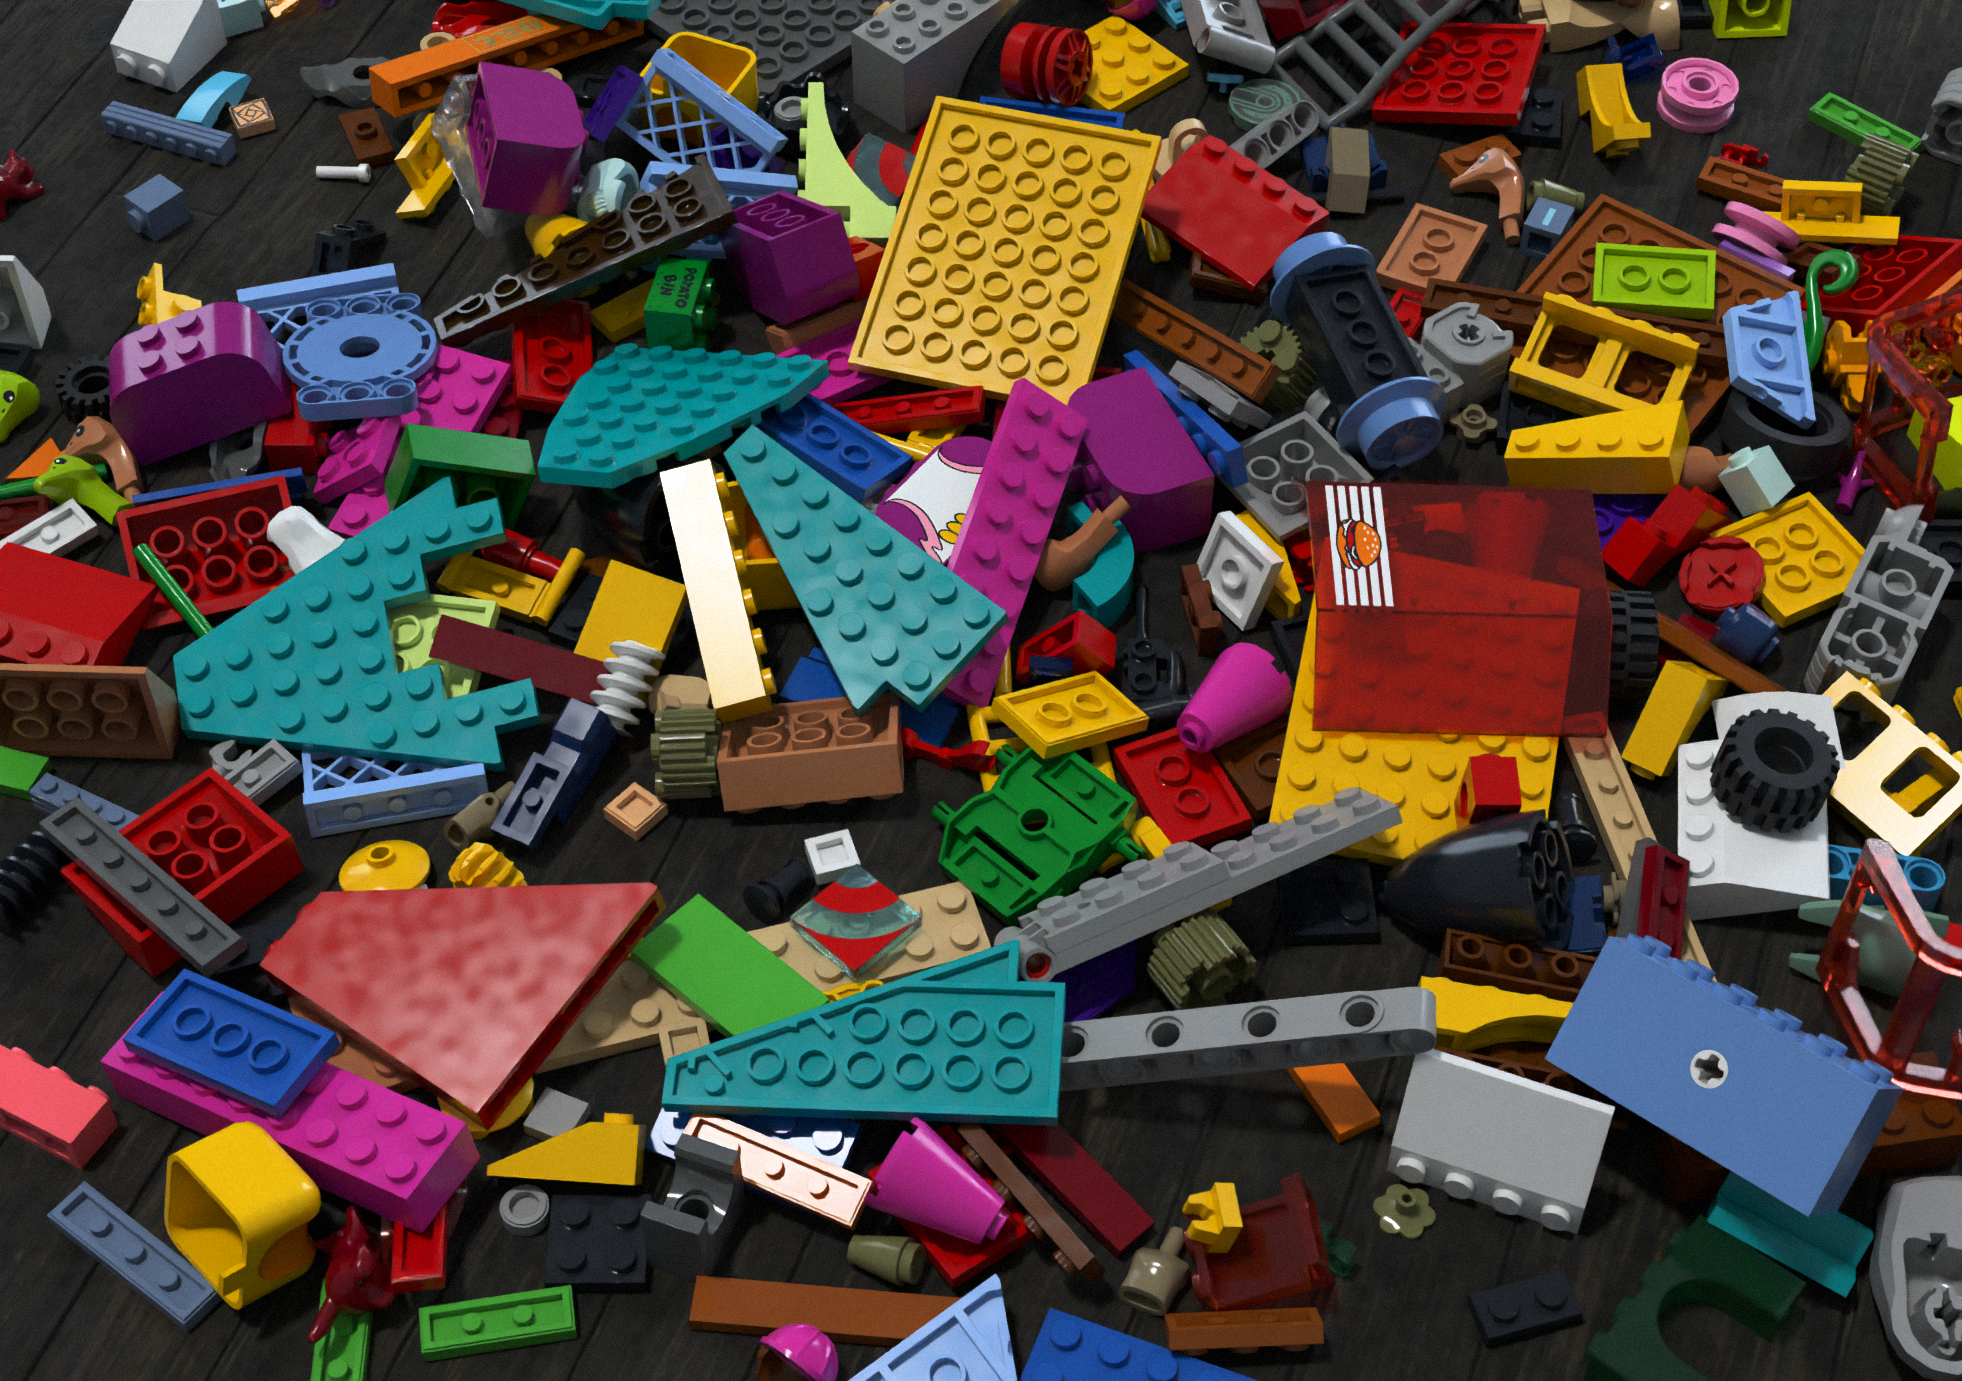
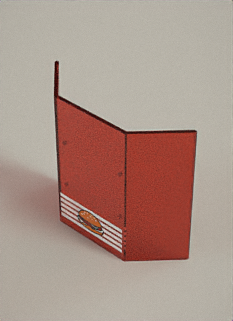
M1291 477V485L1306 489L1317 610L1312 731L1606 738L1613 614L1591 489L1565 484Z

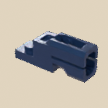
M574 698L568 700L553 726L551 741L543 755L533 752L490 829L495 836L534 852L551 821L565 827L618 733L607 714Z

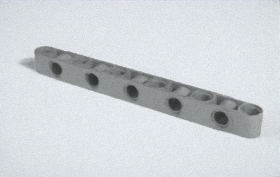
M1403 987L1065 1022L1060 1091L1357 1062L1382 1057L1425 1053L1432 1050L1437 1044L1436 996L1425 988Z

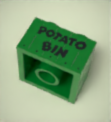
M661 257L644 307L648 350L657 346H670L672 350L686 351L692 348H704L706 352H709V332L715 331L717 328L718 308L712 307L716 282L714 278H710L708 261Z

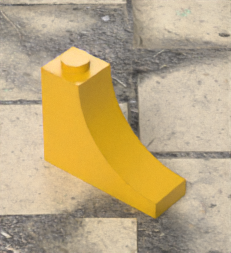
M1666 660L1621 755V758L1631 762L1629 770L1650 780H1654L1656 775L1661 777L1670 776L1678 760V745L1687 743L1694 729L1712 705V701L1724 695L1730 681L1692 662Z

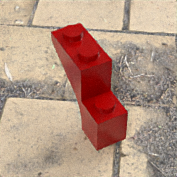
M1676 484L1652 516L1647 518L1644 523L1629 516L1598 557L1627 581L1644 588L1657 571L1679 553L1698 547L1701 542L1707 540L1709 533L1735 522L1725 515L1730 508L1715 496L1708 495L1697 486H1694L1690 491Z

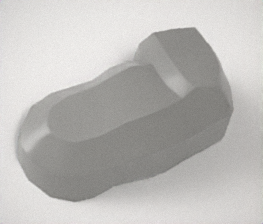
M1962 1176L1918 1177L1893 1184L1877 1208L1875 1238L1869 1269L1873 1296L1879 1309L1887 1338L1898 1357L1922 1377L1936 1381L1962 1380Z

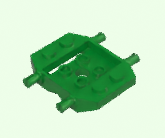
M1008 744L1002 745V750L1000 748L997 750L995 759L1006 767L991 790L971 798L956 812L944 801L938 802L939 808L935 805L931 811V816L945 826L938 860L941 872L952 881H959L971 891L973 898L1009 927L1020 924L1018 917L1037 910V905L1041 901L1054 896L1067 897L1113 853H1119L1130 862L1146 860L1148 856V851L1132 841L1129 836L1139 809L1137 799L1074 751L1043 759L1031 747L1018 754ZM1043 819L1047 821V825L1039 831H1028L1025 829V826L1031 820ZM980 831L993 841L996 846L1002 848L1038 878L1034 881L1030 880L974 834Z

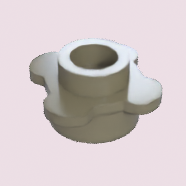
M1470 404L1462 412L1452 413L1449 416V424L1456 427V436L1466 443H1480L1486 439L1488 432H1493L1497 429V420L1488 417L1483 407L1478 404Z
M1616 872L1610 873V885H1602L1604 912L1612 915L1613 926H1618L1627 880L1616 879Z

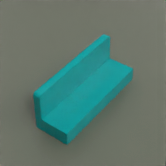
M1729 1171L1711 1202L1707 1217L1708 1223L1845 1298L1856 1281V1267L1874 1237L1873 1231L1870 1228L1838 1211L1834 1214L1807 1217L1732 1171Z

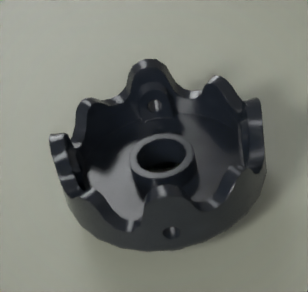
M818 72L809 73L805 81L800 84H791L788 81L779 82L776 91L770 98L768 93H759L758 116L788 138L781 152L794 157L806 156V151H800V128L793 125L788 126L785 130L780 128L775 121L774 107L780 100L786 97L808 98V82L824 83L826 113L837 146L845 140L850 131L851 109L845 91L840 90L836 94L831 92L825 78Z

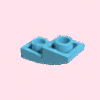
M226 71L213 75L189 97L176 116V119L212 128L223 107L228 108L238 105L252 79L246 74Z

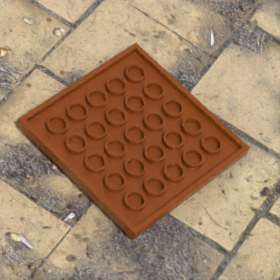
M1602 193L1516 291L1544 296L1545 292L1555 295L1565 294L1571 296L1577 302L1592 304L1596 242L1716 250L1715 296L1712 320L1670 318L1723 326L1722 317L1732 307L1743 304L1753 305L1757 300L1768 297L1771 301L1780 299L1787 292L1793 290L1799 291L1801 305L1806 294L1804 288ZM1513 333L1514 342L1509 365H1512L1515 357L1520 358L1530 335ZM1549 339L1538 363L1542 367L1574 378H1581L1589 365L1596 347ZM1630 353L1614 389L1618 393L1656 405L1662 400L1676 367L1672 362L1658 357ZM1701 364L1695 365L1680 399L1684 402L1690 434L1689 443L1734 388L1730 384L1729 369Z

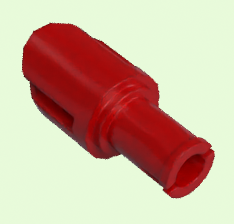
M507 528L505 530L508 542L481 548L483 560L528 575H534L552 583L563 563V560L541 552L537 540Z

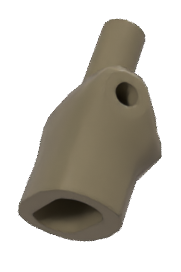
M509 781L494 793L487 792L479 795L446 822L444 836L452 847L462 852L475 842L492 839L494 834L490 828L515 783Z
M1176 1226L1171 1227L1159 1250L1142 1247L1135 1252L1128 1274L1118 1290V1296L1123 1302L1152 1315L1163 1316L1167 1313L1175 1295L1185 1286L1190 1274L1188 1263L1178 1258L1188 1239L1185 1230Z

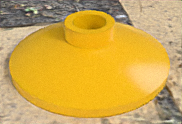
M404 840L381 841L368 845L352 854L340 869L339 882L342 891L418 889L428 878L431 863L427 852L413 842Z

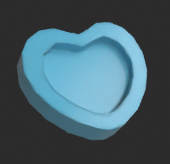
M1207 72V81L1220 82L1219 92L1226 93L1227 83L1241 84L1244 82V76Z

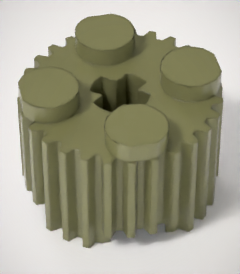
M1869 132L1861 144V147L1865 148L1863 155L1859 154L1854 164L1850 165L1844 182L1863 183L1861 213L1868 216H1891L1893 209L1898 208L1904 196L1906 188L1902 186L1907 176H1911L1920 154L1913 152L1911 148Z
M1267 320L1259 328L1257 326L1254 327V332H1246L1247 336L1241 337V343L1239 344L1274 363L1283 371L1261 404L1245 395L1243 396L1265 412L1270 410L1276 413L1278 409L1280 412L1290 410L1294 413L1296 407L1301 409L1303 407L1302 403L1307 402L1312 391L1309 387L1315 385L1316 382L1313 378L1317 377V373L1298 335L1288 326L1283 327L1277 321Z
M676 709L655 712V734H651L652 761H659L660 772L655 774V793L657 799L712 798V796L722 795L719 775L716 772L718 771L717 757L722 736V722L717 720L716 709Z
M1208 907L1197 912L1187 923L1182 922L1179 928L1169 924L1156 933L1152 939L1156 949L1152 951L1154 955L1149 957L1150 962L1147 963L1146 971L1150 979L1176 1010L1225 1005L1227 1003V1000L1224 998L1225 993L1230 992L1232 986L1239 983V978L1246 983L1254 975L1253 971L1256 969L1255 964L1257 961L1226 921L1213 908Z

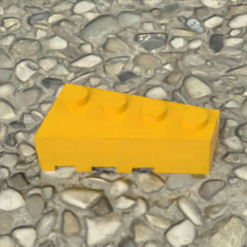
M1680 400L1512 430L1504 455L1512 492L1520 494H1669L1674 486L1679 484L1690 439L1684 402Z

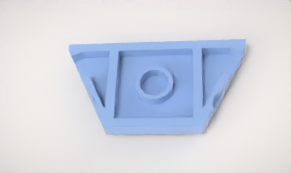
M1799 291L1787 292L1783 298L1772 301L1768 297L1757 300L1753 305L1743 304L1730 308L1722 317L1730 384L1797 426L1809 429L1816 421Z
M996 1274L991 1276L848 1381H1017L1001 1283Z

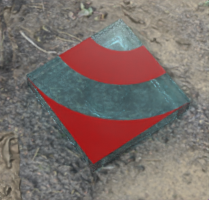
M867 132L846 161L862 183L885 204L896 206L897 212L916 155Z
M858 864L854 865L790 916V927L854 980L859 978L922 926V916Z

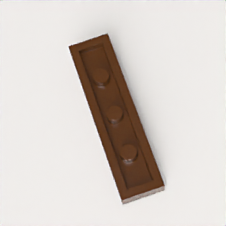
M962 1123L957 1128L967 1141V1144L961 1149L962 1152L980 1172L986 1166L992 1170L998 1178L991 1185L1009 1206H1012L1018 1200L1028 1213L1021 1220L1040 1242L1049 1236L1059 1247L1052 1256L1072 1278L1080 1272L1092 1285L1106 1272L1095 1256L978 1123Z

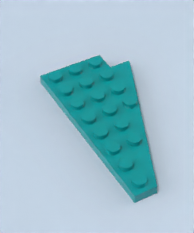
M753 424L724 452L726 462L851 706L859 717L888 688L922 713L1008 621V614L1004 609Z
M1012 940L668 1058L661 1104L664 1112L905 1121H911L914 1117H918L922 1121L1058 1126L1066 984L1061 982L1019 981L1020 940Z

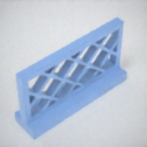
M670 48L657 49L650 60L652 64L645 73L642 83L615 124L663 162L690 165L688 154L706 152L710 166L716 167L713 150L732 147L735 169L757 172L765 170L776 152L781 151L788 140L787 137ZM657 74L668 81L671 98L653 101L650 85ZM677 89L684 93L685 96L678 97ZM643 95H645L646 102L639 103ZM692 99L699 107L701 121L683 123L679 101ZM672 102L676 125L658 127L654 105ZM647 106L650 129L639 131L629 124L627 120L635 108ZM707 112H709L715 118L708 119ZM722 122L729 130L731 143L712 146L709 123ZM702 125L705 148L687 150L684 128ZM676 129L680 152L667 153L661 148L659 132ZM651 133L652 140H650L644 134ZM737 134L746 141L738 142ZM751 144L763 155L755 167L742 169L739 146ZM675 156H681L682 163L679 162V161H678L677 159H675L674 157H675ZM731 204L733 209L740 207V205Z
M650 161L640 181V191L643 190L646 193H650L666 183L665 175L673 170L679 175L694 165ZM711 167L729 203L733 205H745L781 190L795 194L798 189L796 175ZM712 234L720 241L719 234ZM700 239L683 250L669 253L672 255L726 259L721 241L716 245H708Z
M393 263L237 290L239 304L253 309L261 316L264 322L272 321L276 323L270 330L275 339L284 329L294 333L301 328V326L292 321L295 317L305 316V308L312 301L323 298L399 293ZM277 342L281 350L283 351L284 345ZM361 351L352 353L347 357H366L375 352ZM292 353L291 359L297 358V357Z
M301 750L304 770L303 805L311 838L459 813L479 795L489 792L483 763L449 767L404 762L399 769L392 772L383 768L391 760L374 758L369 762L358 756ZM336 759L326 769L313 764L315 760ZM348 766L360 770L350 780L339 776ZM416 769L424 771L423 773L412 774ZM372 776L380 779L376 781L367 782ZM327 784H330L335 787L323 789Z

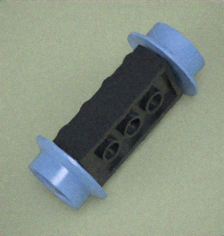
M1333 232L1315 233L1294 242L1276 260L1273 268V277L1276 283L1270 295V307L1279 320L1293 325L1340 419L1336 430V437L1341 448H1344L1349 454L1364 456L1368 465L1376 470L1383 471L1393 464L1400 468L1409 466L1428 455L1438 445L1443 436L1444 427L1439 417L1446 403L1445 391L1437 381L1427 376L1375 277L1377 267L1372 254L1361 246L1348 244L1340 234Z

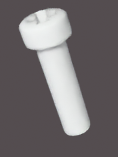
M359 164L358 167L317 166L316 176L317 178L359 179L360 182H369L371 179V168L369 164Z

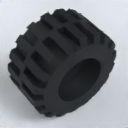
M1595 589L1592 592L1585 608L1581 639L1582 680L1590 698L1645 700L1648 696L1655 678L1659 645L1657 608L1650 592Z
M1769 708L1767 713L1757 709L1751 711L1749 716L1743 714L1736 719L1734 725L1731 724L1712 764L1710 772L1713 774L1710 778L1712 788L1717 789L1715 793L1716 799L1719 803L1727 804L1725 810L1732 817L1738 815L1743 819L1741 823L1749 827L1752 824L1758 825L1761 831L1771 832L1772 828H1776L1779 833H1788L1792 827L1797 830L1806 827L1808 821L1813 822L1818 816L1838 777L1840 761L1835 759L1838 755L1835 745L1827 743L1829 736L1824 731L1818 732L1814 728L1816 724L1809 719L1803 721L1797 718L1798 714L1788 711L1787 714H1782L1779 709Z

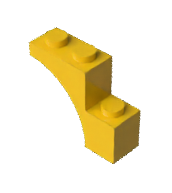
M1622 63L1587 65L1576 73L1580 117H1591L1594 154L1606 153V158L1626 157L1629 155V151L1639 149L1641 143L1651 138L1650 122L1642 123L1639 121L1631 108L1626 92Z

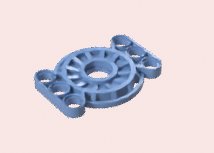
M391 293L323 298L312 301L306 306L307 323L292 334L286 341L282 352L286 374L292 382L301 387L296 394L301 418L317 422L408 414L418 407L419 400L414 380L430 368L438 352L435 331L423 319L419 296L413 293ZM361 351L375 352L366 357H347L352 353ZM292 353H293L297 358L291 359Z

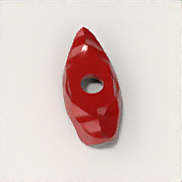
M472 0L463 5L446 2L435 14L431 33L445 32L458 39L495 27L494 25H501L528 16L529 14L525 8L498 0Z

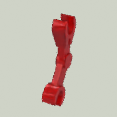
M901 727L903 757L910 759L915 755L934 762L938 767L947 770L963 766L964 768L983 773L990 772L997 761L995 755H985L990 745L987 741L976 740L961 747V749L955 750L948 747L939 748L920 741V737L913 730Z

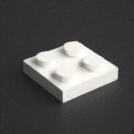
M1225 511L1217 514L1196 564H1198L1202 579L1210 581L1213 603L1242 631L1255 628L1284 564V560L1231 511Z

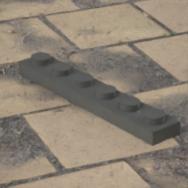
M78 797L39 822L44 836L205 977L209 978L246 950L242 937Z

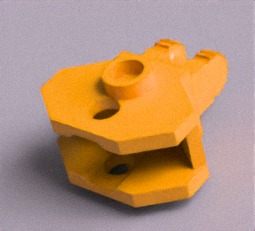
M1868 320L1865 324V330L1859 333L1856 338H1852L1851 327L1845 321H1835L1825 336L1821 358L1822 374L1829 380L1830 388H1839L1842 410L1849 414V416H1858L1864 411L1866 404H1869L1873 398V383L1879 374H1882L1884 371L1883 326L1876 320Z

